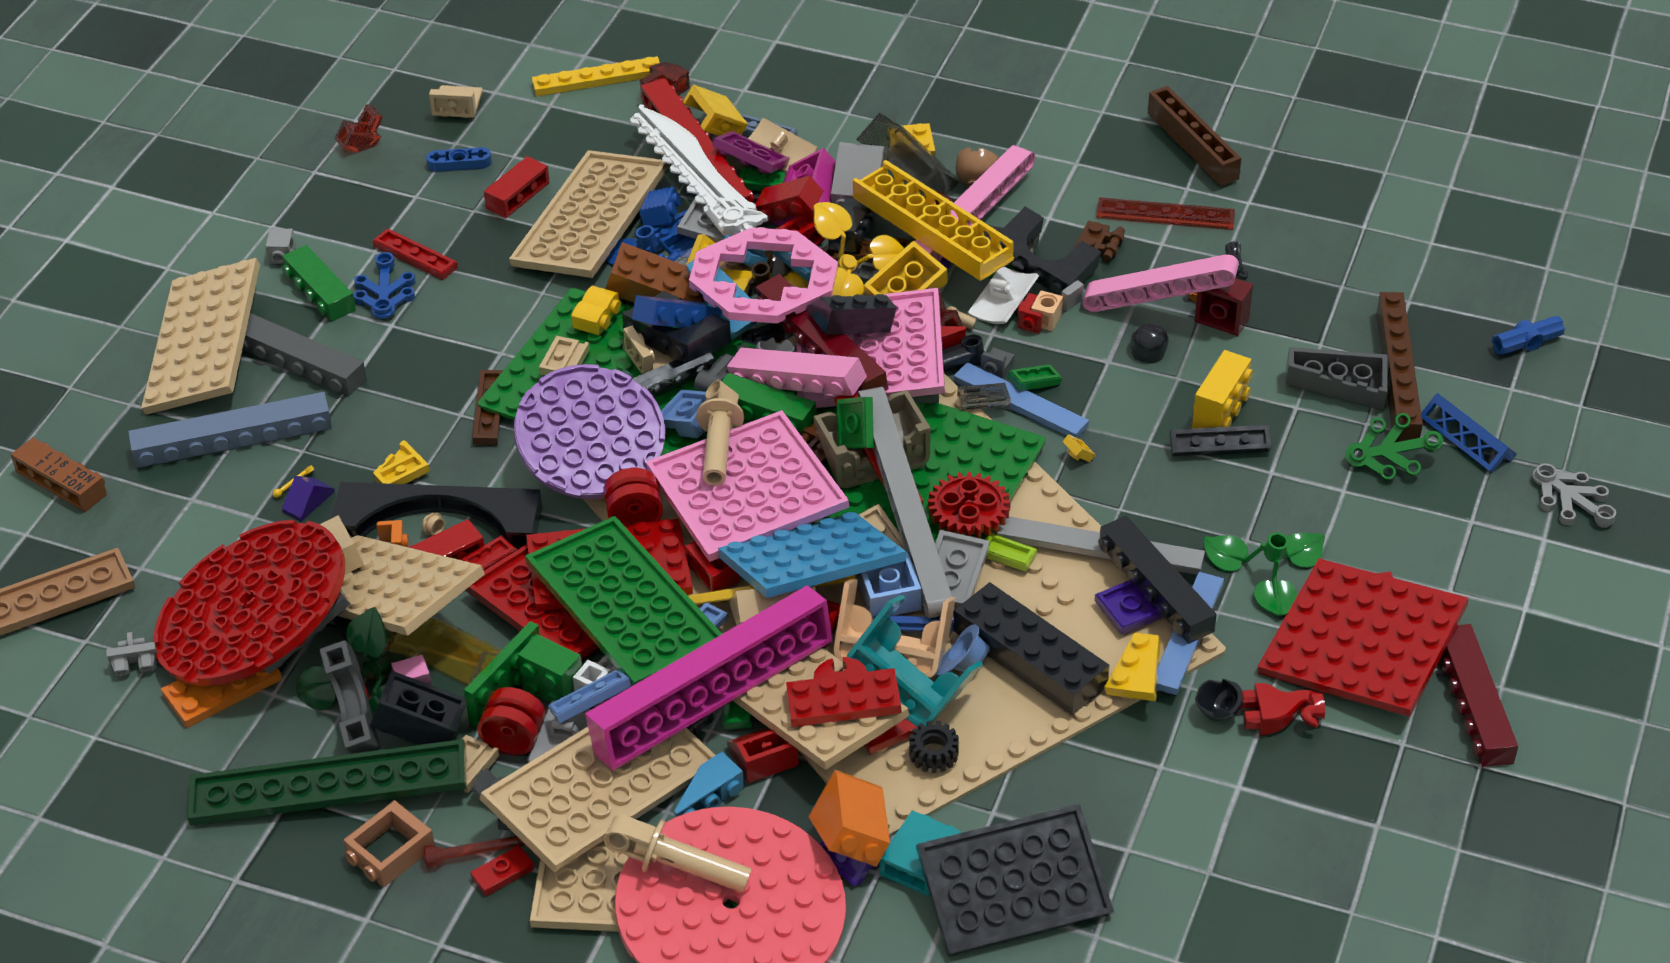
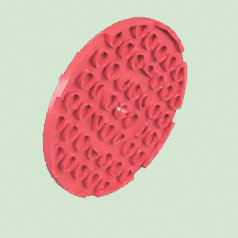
M715 807L686 813L666 822L662 834L664 833L666 837L752 868L743 893L658 861L654 862L651 860L647 872L642 871L643 861L628 857L623 866L616 889V922L623 945L630 957L634 958L637 963H828L840 942L845 922L846 902L842 880L836 866L827 852L812 836L793 823L776 815L749 808ZM729 898L730 901L736 902L738 906L729 909L723 903Z

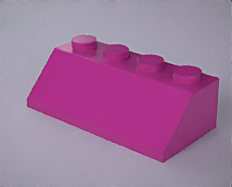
M822 148L789 165L784 182L811 176L824 191L818 203L830 202L836 161L825 148ZM796 216L773 221V223L782 226Z

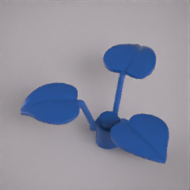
M645 225L636 230V239H620L605 261L612 266L614 265L622 242L650 253L657 249L659 243L669 255L672 252H678L681 255V260L686 261L689 259L696 239L685 236L667 246L660 239L659 234H655L652 226Z

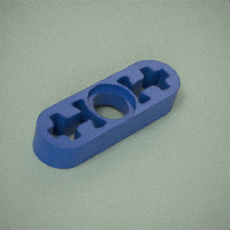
M484 147L435 150L426 156L428 169L435 172L487 168L492 163L491 152ZM463 158V160L455 161V159Z

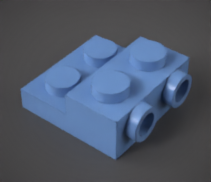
M680 390L661 410L665 427L675 428L678 436L698 438L703 433H706L699 426L696 419L699 406L706 401V392Z

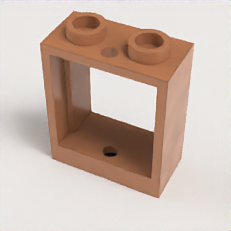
M395 800L343 840L346 850L344 855L347 861L352 866L357 865L360 867L370 881H376L382 887H386L435 848L432 830ZM393 826L409 841L384 861L380 862L364 848Z

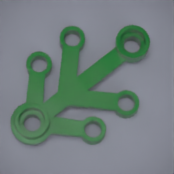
M1400 413L1396 416L1395 425L1381 445L1370 447L1377 435L1382 434L1386 427V423L1382 418H1374L1371 421L1370 430L1360 443L1351 444L1347 448L1345 456L1351 466H1367L1381 475L1384 481H1392L1396 476V470L1392 465H1382L1373 457L1383 456L1404 469L1407 475L1415 477L1421 471L1420 463L1416 460L1409 461L1398 453L1421 448L1435 453L1442 448L1443 437L1437 431H1429L1422 438L1395 442L1402 431L1410 426L1411 421L1408 414ZM1405 418L1408 422L1405 425H1401L1398 420ZM1375 423H1381L1383 427L1377 430L1373 427V425ZM1430 437H1436L1438 441L1437 443L1432 444L1428 441V439ZM1355 451H1361L1363 453V456L1357 458L1353 455V453ZM1410 465H1416L1418 470L1416 472H1411L1408 469V467ZM1385 470H1391L1393 472V475L1387 477L1383 474V472Z

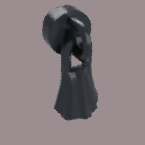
M1237 241L1229 242L1225 246L1226 255L1236 257L1239 262L1236 277L1246 278L1248 272L1243 267L1241 244Z

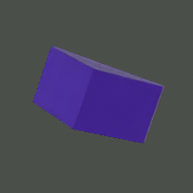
M295 476L282 511L302 522L329 498L335 490L333 487L315 478Z

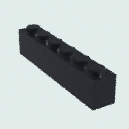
M1123 516L1100 527V539L1098 540L1100 549L1107 553L1114 561L1116 567L1128 576L1131 584L1139 588L1145 599L1156 607L1160 616L1173 626L1178 636H1182L1190 644L1215 632L1217 617L1215 611L1127 516Z

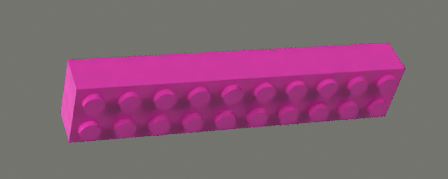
M807 585L585 713L594 755L613 771L832 642L827 600Z

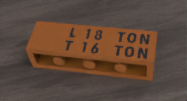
M32 437L11 454L17 473L84 512L88 511L107 495L104 485L105 480L99 473L90 471L82 463L71 460L63 452H57L45 442L42 443Z

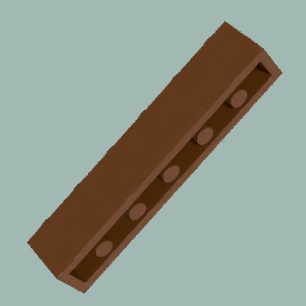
M1169 86L1149 92L1148 114L1220 186L1239 179L1242 158Z

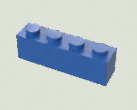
M636 295L632 319L651 325L682 328L691 326L712 314L721 317L722 310L719 307L714 308L712 305L702 302Z

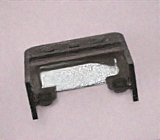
M881 112L856 139L864 145L884 146V161L887 160L942 196L954 190L960 183V180L908 130ZM919 189L920 195H922L926 200L924 192Z

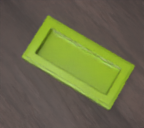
M992 533L986 538V540L990 541V548L986 558L1027 572L1037 555L1036 548Z

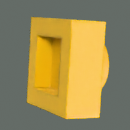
M1068 434L1062 441L1069 448L1068 454L1078 461L1081 458L1091 462L1096 456L1081 439Z

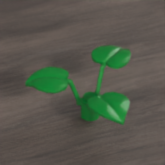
M1275 532L1269 535L1266 543L1261 542L1260 547L1249 556H1247L1248 548L1245 542L1235 536H1205L1203 543L1209 561L1216 568L1225 572L1239 571L1242 562L1248 563L1261 551H1264L1267 560L1274 562L1272 582L1267 580L1259 582L1254 589V599L1265 611L1283 617L1287 615L1294 603L1297 592L1291 582L1286 580L1277 582L1280 560L1283 557L1284 559H1290V562L1298 568L1308 569L1314 567L1317 560L1322 557L1325 535L1296 533L1285 536L1282 533Z

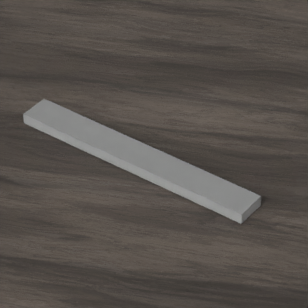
M1015 517L1007 518L1005 525H1000L997 532L998 536L1021 544L1112 560L1099 547L1100 532ZM1150 541L1178 572L1195 575L1201 572L1205 551Z

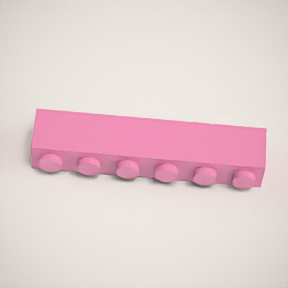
M740 348L726 366L731 374L776 389L853 396L867 377L857 357Z

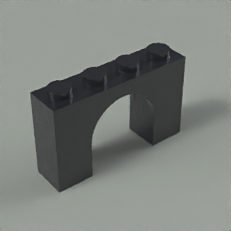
M1025 206L1000 231L1001 234L1014 241V260L1008 265L1018 272L1026 274L1037 273L1039 277L1035 281L1036 283L1061 296L1065 288L1077 280L1083 283L1099 265L1101 251L1081 241L1066 257L1060 260L1050 261L1035 256L1028 246L1041 233L1044 217ZM1000 241L1002 249L1006 248V245Z
M666 291L653 296L681 300L679 297ZM634 307L622 313L623 329L633 326L638 334H642L646 345L683 363H688L708 353L712 354L732 342L730 321L715 314L691 326L670 328L668 326L651 325L633 320Z

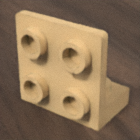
M441 85L439 89H431L429 98L432 115L475 118L483 93L482 88Z
M633 326L623 329L625 351L641 374L677 360L646 345L642 334H638Z

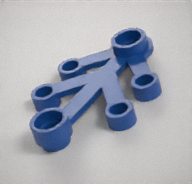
M382 252L375 257L376 267L380 270V284H375L366 275H358L354 278L355 287L359 290L354 292L353 297L355 304H366L372 308L371 311L374 317L387 319L395 313L397 305L403 301L411 302L415 299L414 289L411 286L416 281L414 273L404 272L400 278L389 285L390 272L395 266L394 256L389 252ZM402 288L398 295L389 300L390 295ZM364 289H367L370 292L374 293L379 297V299L375 300L374 298L368 296L367 292Z

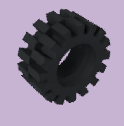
M927 721V726L921 723L918 725V729L914 728L912 730V734L909 737V756L911 762H915V767L919 769L922 766V771L927 772L928 768H930L932 773H937L938 768H940L941 772L946 771V766L951 768L953 767V762H957L959 737L958 734L956 735L954 728L950 729V725L945 723L942 727L941 721H936V725H932V721ZM937 743L944 746V748L934 751L928 750L924 746Z

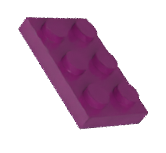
M733 131L716 137L712 144L713 147L719 149L718 151L721 154L735 156L739 162L746 165L752 164L758 167V171L765 174H770L788 166L790 160L789 157Z

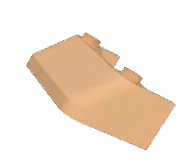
M855 578L845 582L834 644V655L841 661L843 657H847L848 652L872 623L870 611L863 606L854 605L858 579ZM949 597L943 601L940 621L928 623L923 629L922 639L901 635L900 641L894 647L928 678L934 676L939 670L950 635L956 597Z

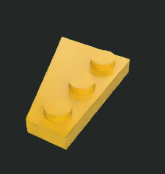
M1134 632L1104 687L1107 695L1156 701L1157 666L1159 665L1161 649L1159 635Z

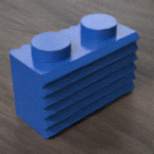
M672 186L670 188L666 187V189L662 188L661 190L658 188L657 191L654 189L653 192L650 190L639 211L644 226L657 227L671 224L674 216L677 214L678 207L681 206L680 195L675 192Z

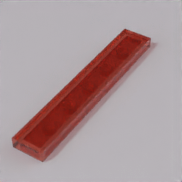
M1099 197L1097 218L1233 230L1235 209L1102 197Z

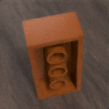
M621 243L605 289L618 292L619 298L635 303L636 295L653 297L663 291L685 301L702 302L703 299L699 291L695 292L689 287L690 276L686 270V265L632 245Z

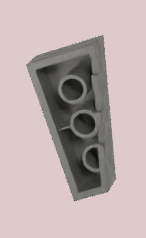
M1289 347L1286 364V384L1384 410L1387 396V355Z

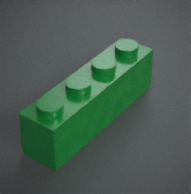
M307 245L282 256L284 275L286 278L292 279L299 291L302 290L305 293L307 300L317 306L322 316L325 315L333 322L356 311L353 293Z
M728 373L722 380L724 384L739 394L737 404L743 410L744 419L755 421L782 410L800 435L801 431L814 423V416H816L815 401Z

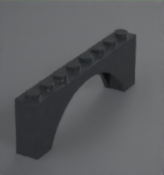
M341 482L331 519L339 515L349 536L352 538L358 535L367 536L377 528V522L392 521L404 516L427 512L455 513L474 518L488 525L518 550L527 544L526 535L537 534L542 500L540 489Z

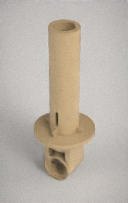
M720 380L714 381L708 387L705 395L706 401L699 406L696 414L699 426L707 432L703 480L711 486L721 485L725 482L730 430L742 426L744 422L743 410L737 404L739 394Z
M619 814L613 818L604 838L606 847L613 852L643 861V872H647L651 860L654 862L658 861L741 893L744 892L752 868L666 837L664 833L662 834L665 820L661 819L655 827L624 814Z

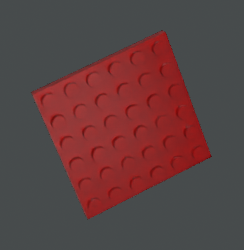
M1319 558L1257 666L1258 674L1410 717L1468 606V597Z

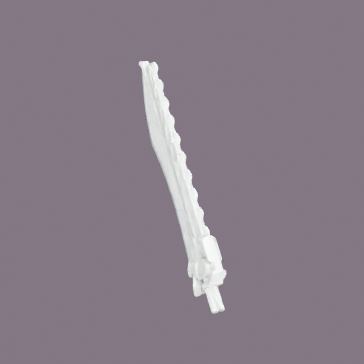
M639 105L640 113H635L630 118L631 124L640 126L638 127L639 134L648 135L646 142L656 145L654 152L664 155L662 157L663 163L672 164L670 166L671 173L680 174L679 182L689 184L687 192L697 194L695 196L696 203L706 205L704 206V213L707 214L724 237L725 235L733 236L749 228H756L763 222L768 221L766 214L757 211L755 204L748 202L717 172L706 157L695 136L668 117L647 109L644 105Z

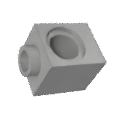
M293 229L269 230L265 246L269 264H284L282 256L295 250L296 243Z

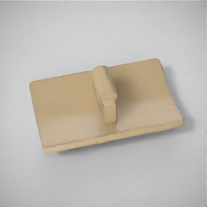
M765 118L761 119L754 132L748 138L789 157L788 166L779 169L782 172H786V174L789 165L807 157L818 149L817 146Z

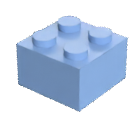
M906 552V561L857 574L858 586L865 606L872 615V620L875 619L889 600L899 595H903L906 598L893 615L921 610L922 589L908 552Z

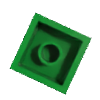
M536 634L518 654L522 689L550 704L552 701H557L574 692L573 677L582 667L581 655Z

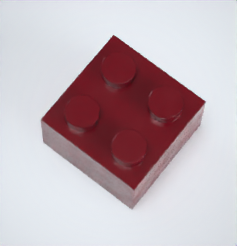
M1235 278V282L1230 286L1197 292L1194 322L1239 336L1249 320L1253 284Z

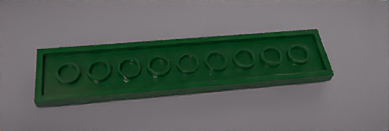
M461 739L190 775L187 819L190 825L467 789L465 741Z

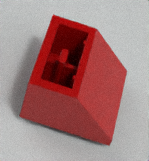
M769 727L727 741V746L739 768L743 771L747 783L799 766L798 749Z

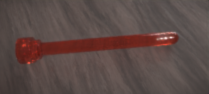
M516 835L441 849V846L435 847V844L423 846L428 869L438 867V864L444 863L443 860L513 848L518 845L524 846L526 844Z

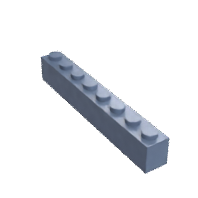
M325 392L130 430L128 432L135 466L140 468L332 429Z

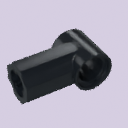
M977 334L967 335L961 340V344L944 349V372L963 366L967 362L974 366L980 365L981 355L984 352L982 337Z

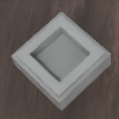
M1075 281L1062 291L1063 311H1069L1082 301L1084 284L1080 281Z

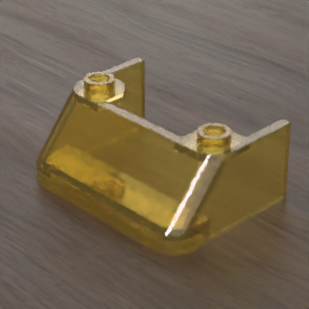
M435 617L428 619L408 636L393 632L386 646V650L404 654L407 656V659L423 655L426 664L466 683V687L502 651L496 646Z

